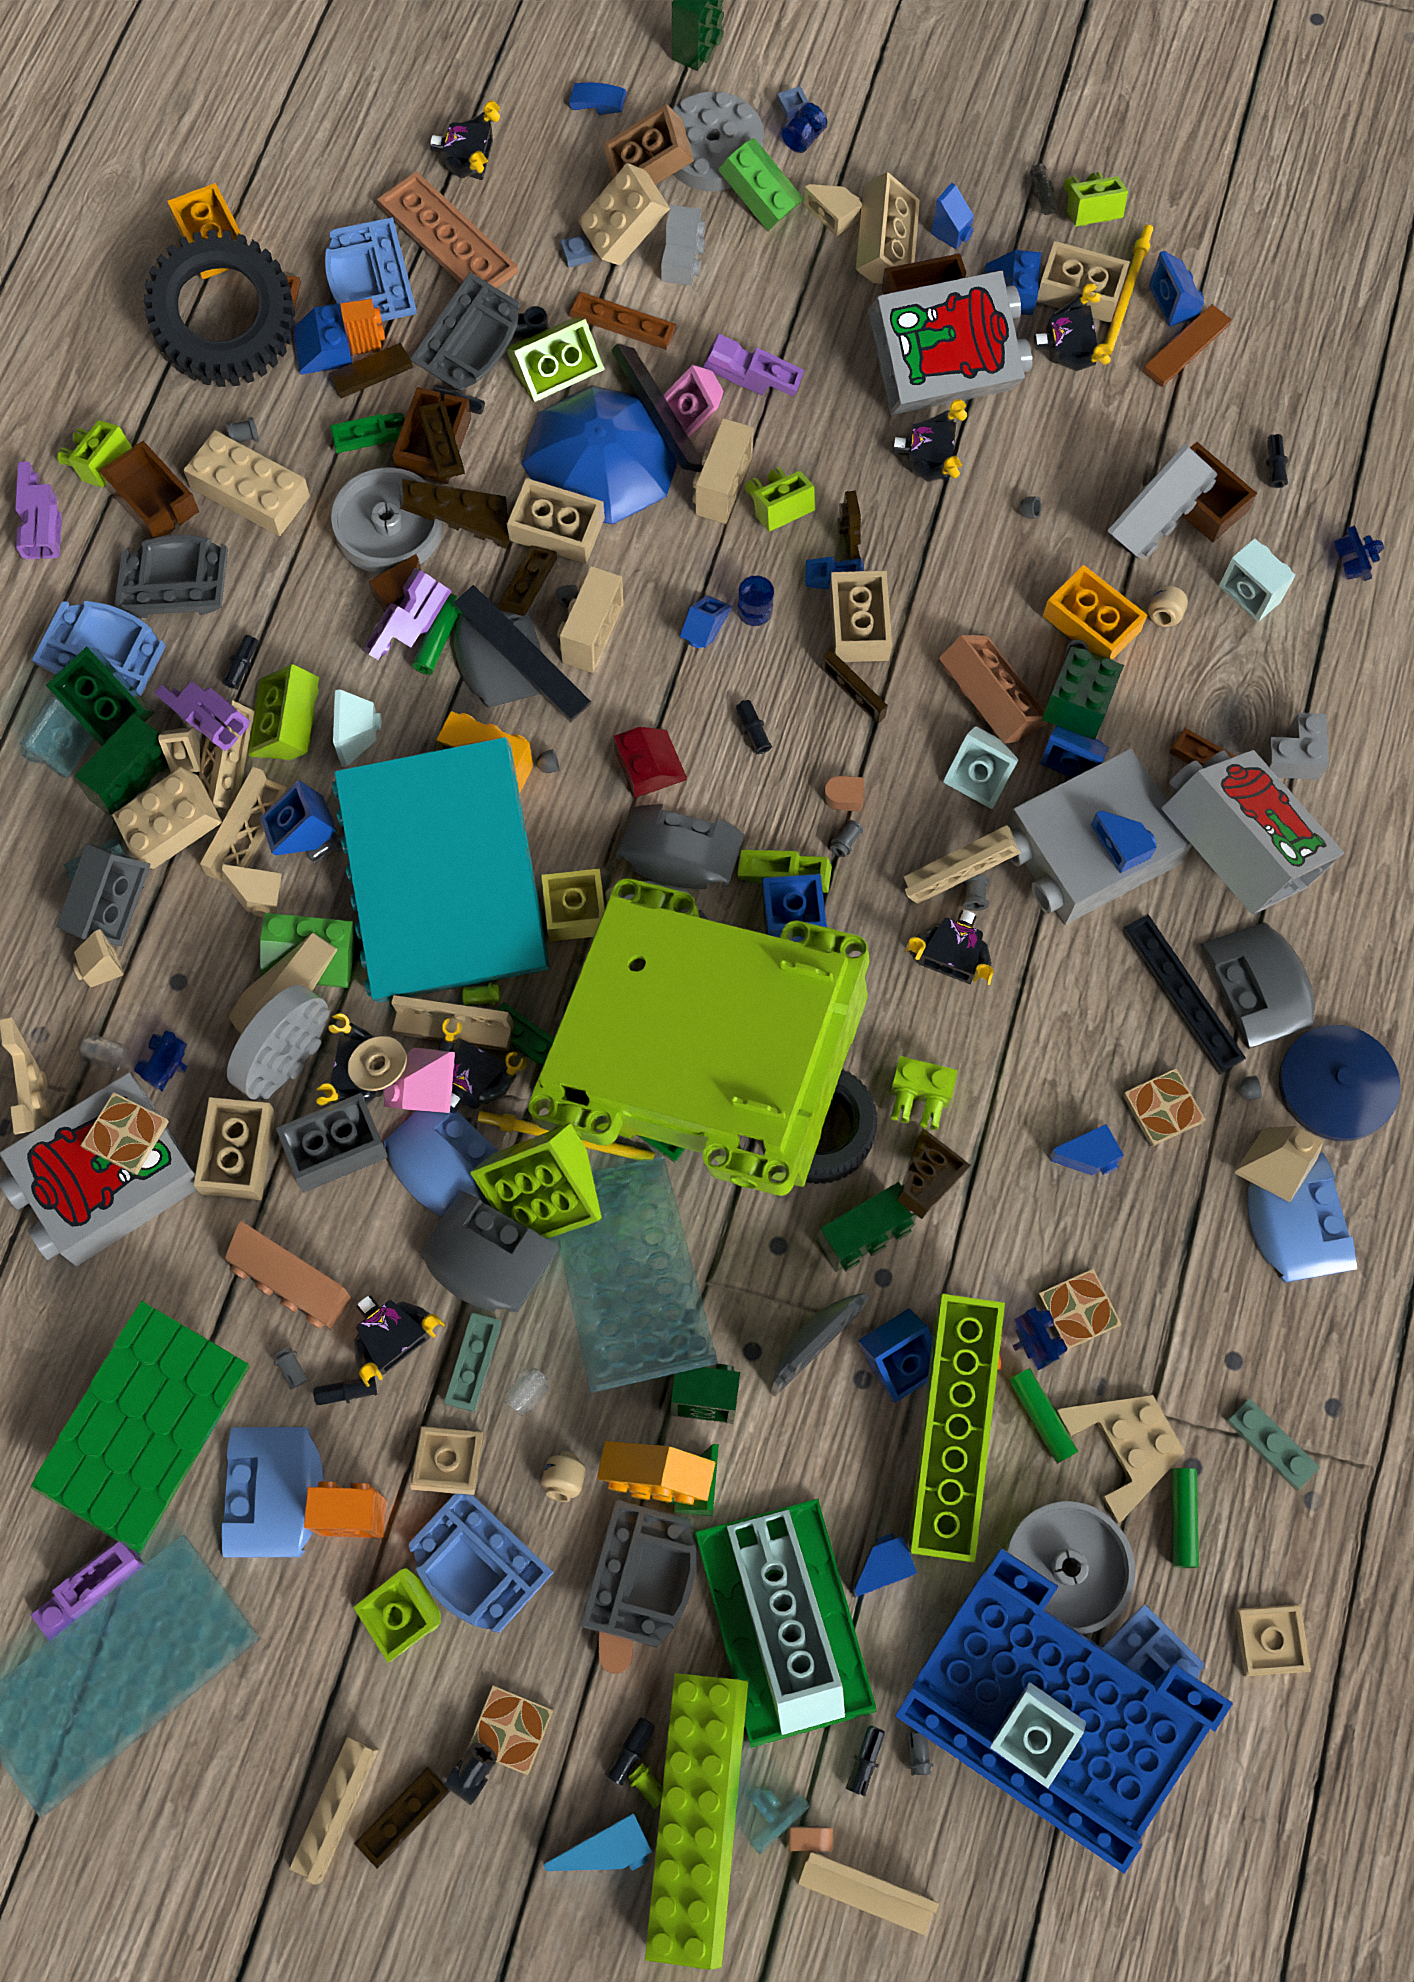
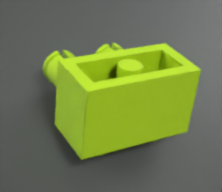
M1093 172L1088 176L1087 182L1079 183L1076 176H1073L1072 179L1071 176L1065 179L1063 188L1069 195L1066 212L1075 226H1086L1103 221L1108 222L1124 217L1128 190L1119 176L1103 179L1100 172H1096V175Z
M98 420L90 431L77 428V432L74 431L73 442L78 446L75 450H70L66 447L61 448V451L57 454V460L62 465L73 467L81 481L103 488L105 484L99 470L132 447L118 425Z
M776 467V471L772 469L768 474V481L771 484L764 487L759 479L753 478V482L749 480L745 485V491L754 499L755 517L769 532L815 511L814 485L800 470L787 476L780 467Z
M899 1056L890 1094L896 1095L890 1118L898 1121L900 1110H902L900 1122L908 1123L913 1100L925 1102L920 1126L927 1129L931 1117L932 1121L929 1130H938L942 1108H948L952 1099L958 1070Z

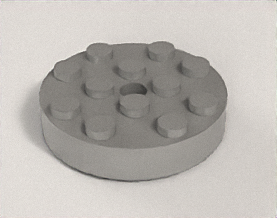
M703 92L683 99L672 109L683 120L694 158L692 163L673 175L679 181L692 188L703 191L731 189V185L718 171L725 160L745 142L753 138L764 149V130L759 115L751 105L737 96L727 92Z
M399 468L373 469L354 477L339 491L331 512L332 528L340 551L355 566L368 572L382 574L415 554L418 556L420 564H422L436 550L442 537L443 521L438 519L431 521L400 509L399 483L402 479L427 483L415 473Z
M303 985L291 986L274 996L254 1016L238 1039L228 1063L227 1079L229 1083L251 1099L263 1098L266 1100L290 1078H297L304 1068L303 1063L309 1055L314 1054L321 1045L319 1038L330 1013L327 1003Z
M1072 1501L1055 1502L1045 1505L1021 1520L1012 1531L1006 1543L1005 1550L1058 1585L1045 1610L1082 1635L1100 1630L1113 1622L1129 1602L1135 1583V1560L1130 1543L1116 1522L1093 1506ZM1066 1559L1072 1561L1076 1567L1073 1577L1065 1575L1063 1571L1059 1572L1063 1561Z

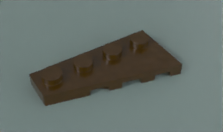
M402 479L399 483L400 509L431 521L438 519L446 522L449 528L457 531L461 528L472 532L474 537L483 541L486 538L497 542V546L504 549L510 544L507 528L506 496Z
M923 1128L917 1136L897 1200L904 1205L908 1212L923 1219L966 1173L971 1165Z

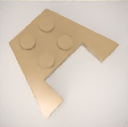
M13 1018L1 1019L2 1046L12 1055L18 1105L10 1107L14 1134L35 1131L47 1124V1118L51 1117V1107L49 1101L45 1100L44 1089L48 1087L47 1078L44 1071L41 1072Z
M1153 1395L1061 1408L1056 1411L1070 1437L1097 1423L1128 1477L1129 1484L1102 1497L1116 1524L1126 1518L1185 1452Z

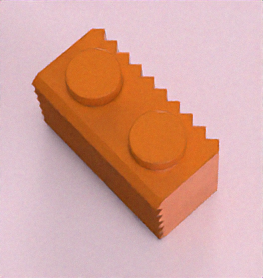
M372 298L340 303L351 355L381 351V341L386 340L380 309L379 307L374 308Z

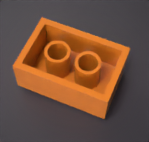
M320 1481L317 1483V1487H308L304 1528L318 1536L383 1539L387 1499L367 1483H350V1488H342V1486H337L336 1482Z

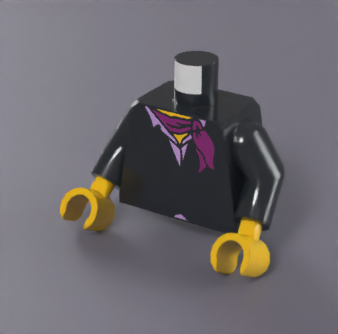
M490 100L485 104L483 112L474 119L449 124L446 137L432 136L431 151L442 153L444 167L460 179L469 176L483 180L493 145L492 126L490 123L491 121H499V105L494 100Z
M1087 284L1083 289V296L1078 295L1057 310L1048 321L1046 333L1034 334L1035 350L1049 349L1053 363H1060V365L1074 371L1094 366L1097 361L1106 365L1111 360L1107 354L1103 355L1111 349L1106 344L1098 345L1091 305L1087 306V302L1097 303L1100 301L1101 295L1099 293H1095L1090 297V293L1097 289L1095 284Z
M956 399L950 404V411L946 410L928 420L913 424L910 439L895 437L893 453L909 455L907 465L909 471L914 472L927 482L938 479L949 481L950 477L957 478L960 472L957 467H961L962 463L957 456H953L956 432L954 418L959 421L966 419L967 412L964 410L966 404L961 399Z
M967 910L960 911L957 921L944 918L941 924L934 923L916 937L910 938L904 950L905 953L907 951L915 952L917 954L915 959H920L919 965L970 985L972 980L977 983L978 978L985 979L987 985H990L994 973L991 967L992 962L988 944L982 940L983 932L973 928L977 916Z
M336 1014L332 1017L338 1019L341 1026L338 1028L335 1025H329V1031L332 1033L344 1032V1036H339L330 1084H323L316 1089L317 1091L325 1092L327 1098L319 1097L316 1099V1102L319 1105H325L330 1101L332 1104H335L359 1093H362L366 1103L371 1102L375 1097L382 1096L383 1089L368 1091L356 1086L349 1076L348 1063L354 1050L366 1040L374 1038V1036L353 1023L349 1024V1019L346 1015Z
M450 1018L446 1019L442 1024L443 1032L446 1035L441 1038L438 1050L455 1052L450 1113H456L462 1103L472 1109H477L481 1104H488L504 1097L516 1078L515 1072L525 1069L527 1060L522 1058L519 1065L515 1067L513 1060L517 1056V1052L509 1053L505 1063L461 1038L455 1041L454 1036L461 1033L463 1026L461 1022H458L456 1031L452 1033L448 1029Z
M371 1295L360 1301L356 1308L365 1319L356 1326L359 1334L354 1339L355 1360L360 1369L359 1375L366 1387L370 1386L368 1381L372 1376H378L379 1380H382V1375L386 1374L430 1339L429 1335L435 1338L436 1335L432 1332L433 1328L437 1325L445 1327V1323L436 1314H430L424 1308L404 1301L395 1304L392 1300H389L381 1307Z

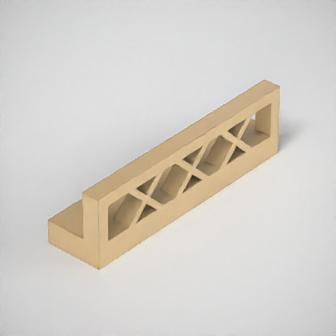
M233 700L228 702L250 720L249 726L240 736L228 725L220 721L238 740L230 749L224 751L217 745L215 747V743L206 737L199 778L215 809L226 815L241 789L255 712Z
M252 767L200 862L207 876L222 881V873L220 871L223 864L236 860L238 867L248 868L265 836L262 824L250 828L247 822L251 815L259 812L264 814L265 810H268L288 791L287 787L268 780L263 770ZM265 788L278 792L275 800L265 804L262 803L260 797ZM249 836L251 840L249 848L236 852L234 845L237 840Z
M1006 825L904 876L908 886L904 890L908 898L919 904L1020 854L1021 851L1010 827Z
M393 995L391 1004L397 1011L392 1029L395 1035L441 1041V1038L446 1035L443 1032L442 1024L446 1019L450 1018V1023L448 1024L450 1032L456 1031L458 1022H461L463 1026L461 1033L454 1036L455 1041L461 1038L476 1047L509 1052L515 1026L509 1012Z
M347 1737L289 1868V1870L307 1877L306 1881L314 1885L321 1883L379 1751L350 1737Z
M808 1851L797 1883L925 1936L932 1914H936L939 1903L935 1900L813 1851Z

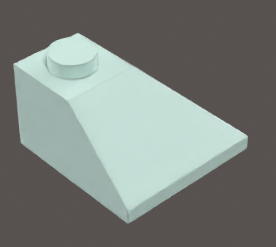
M335 690L333 744L341 767H347L376 741L377 730H381L382 726L381 713H376L373 702L342 690Z
M975 726L966 735L943 783L993 809L1018 759L999 738Z

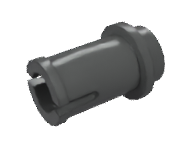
M854 820L847 821L838 837L832 839L831 851L839 857L849 855L852 851L851 846L860 833L863 832L862 826Z
M335 832L317 850L306 852L315 864L333 851L339 852L342 842Z
M287 1347L276 1353L273 1357L276 1360L274 1365L279 1366L289 1384V1388L292 1390L309 1379L295 1357L297 1352L292 1351L291 1347Z
M919 1732L907 1733L910 1765H907V1769H911V1776L931 1774V1767H934V1765L930 1763L928 1739Z

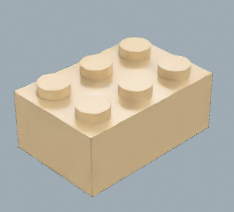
M626 163L579 218L578 223L602 260L621 266L666 215L670 207L647 171Z
M1054 241L1040 283L1036 302L1060 309L1078 295L1083 296L1084 287L1087 284L1093 283L1097 286V289L1090 293V297L1095 293H1099L1101 298L1097 303L1087 302V306L1091 305L1093 318L1111 323L1130 261Z
M723 418L720 427L714 428L710 441L712 447L710 450H705L702 459V466L704 467L701 473H696L693 481L695 492L692 502L696 504V515L724 524L727 523L752 460L754 427Z
M526 478L507 523L509 539L529 547L535 546L555 551L558 556L587 564L605 519L604 503L597 499Z
M591 566L587 576L583 575L580 579L578 591L580 592L576 599L572 598L568 608V619L566 622H561L557 637L560 638L559 651L562 652V662L564 664L594 673L624 604L622 576Z
M887 571L831 572L829 597L833 652L844 662L889 661L892 636Z
M182 767L112 814L133 858L150 863V868L155 869L222 823L199 776Z
M209 1097L193 1185L201 1195L262 1200L276 1112L270 1103Z

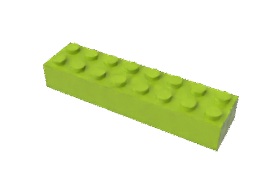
M948 1294L938 1295L907 1546L912 1554L974 1563L976 1561L1005 1309L1004 1302Z
M674 1674L645 1961L707 1970L722 1967L748 1681Z

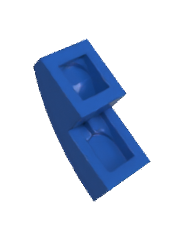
M574 83L569 104L572 110L596 108L599 115L620 113L623 110L627 91L624 88L610 84Z
M833 557L806 560L805 585L806 587L829 589L831 572L864 571V563L862 559L835 562Z

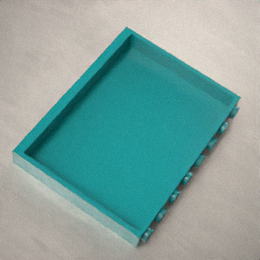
M506 737L335 771L336 781H332V788L335 797L339 798L341 809H337V818L340 826H344L345 837L341 838L344 853L349 856L350 865L346 866V873L349 882H353L354 893L351 894V903L354 911H358L359 922L355 923L359 940L362 939L364 950L360 951V958L363 968H367L369 979H365L368 997L372 996V1000L382 1003L392 1001L393 995L413 997L551 970L512 748Z

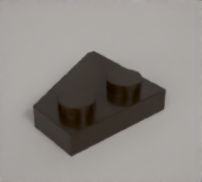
M856 490L846 491L844 502L839 504L841 518L837 519L838 532L840 535L844 534L848 559H861L858 545L861 544V513Z

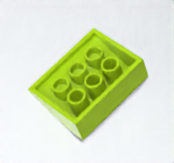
M571 1123L495 1152L470 1172L492 1208L526 1228H530L546 1239L595 1223L602 1218L587 1149Z

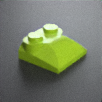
M407 1568L398 1571L353 1607L387 1663L394 1660L425 1635L436 1630L441 1624V1613L421 1579Z

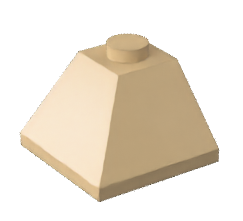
M1297 1126L1263 1128L1236 1169L1235 1174L1290 1203L1317 1161L1324 1140Z

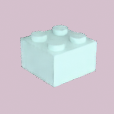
M1254 539L1232 557L1219 587L1259 622L1281 603L1295 574L1287 564L1278 560L1267 546Z
M1029 1682L994 1736L990 1748L1049 1788L1083 1735L1086 1721Z

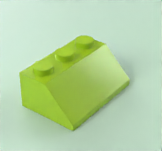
M580 317L569 319L506 349L516 375L533 402L604 370L587 321Z
M290 664L259 679L247 751L248 756L292 760L308 752L311 745V727L315 719V702L319 694V676Z

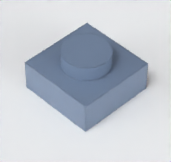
M801 86L777 93V102L786 119L810 112V103Z
M585 234L561 240V248L568 268L593 262V255Z

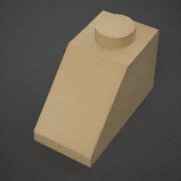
M814 184L805 186L803 204L836 236H839L860 221L862 203L847 188Z
M194 727L165 730L159 735V743L171 774L180 767L190 772H200V743Z
M223 864L222 881L246 911L252 912L253 915L258 917H264L265 913L276 914L282 873Z
M101 929L94 931L74 952L77 963L73 964L78 979H84L90 988L124 975L116 950Z

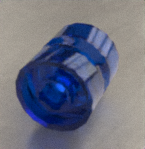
M806 102L783 125L780 134L784 143L791 150L797 153H804L827 128L828 121L824 112L817 105Z
M759 575L745 578L738 589V616L741 621L750 626H761L767 623L773 613L774 587L767 578Z

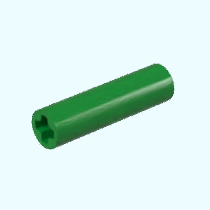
M450 593L421 642L412 663V667L419 673L432 675L459 614V611L453 606V602L459 597Z
M1028 1368L1009 1379L1011 1386L1056 1463L1058 1464L1078 1453L1077 1447L1032 1370Z
M1172 1468L1173 1567L1199 1568L1197 1469Z

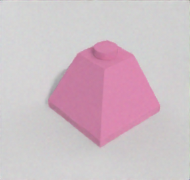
M692 365L663 396L687 436L690 437L719 407L724 391L713 371Z
M413 1048L407 1054L406 1067L400 1078L384 1089V1106L407 1110L450 1113L455 1052Z

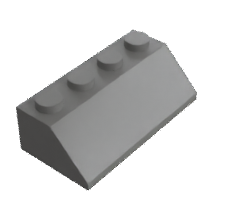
M1184 444L1107 531L1138 558L1149 557L1158 547V540L1163 535H1169L1177 526L1176 520L1183 513L1186 515L1194 508L1197 503L1195 499L1202 492L1206 493L1213 487L1216 482L1214 478L1218 474Z

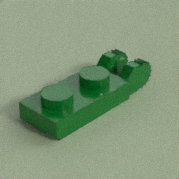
M399 412L386 415L379 414L331 425L330 429L336 453L370 447L389 441L397 442L402 429L400 426L405 421L404 414Z

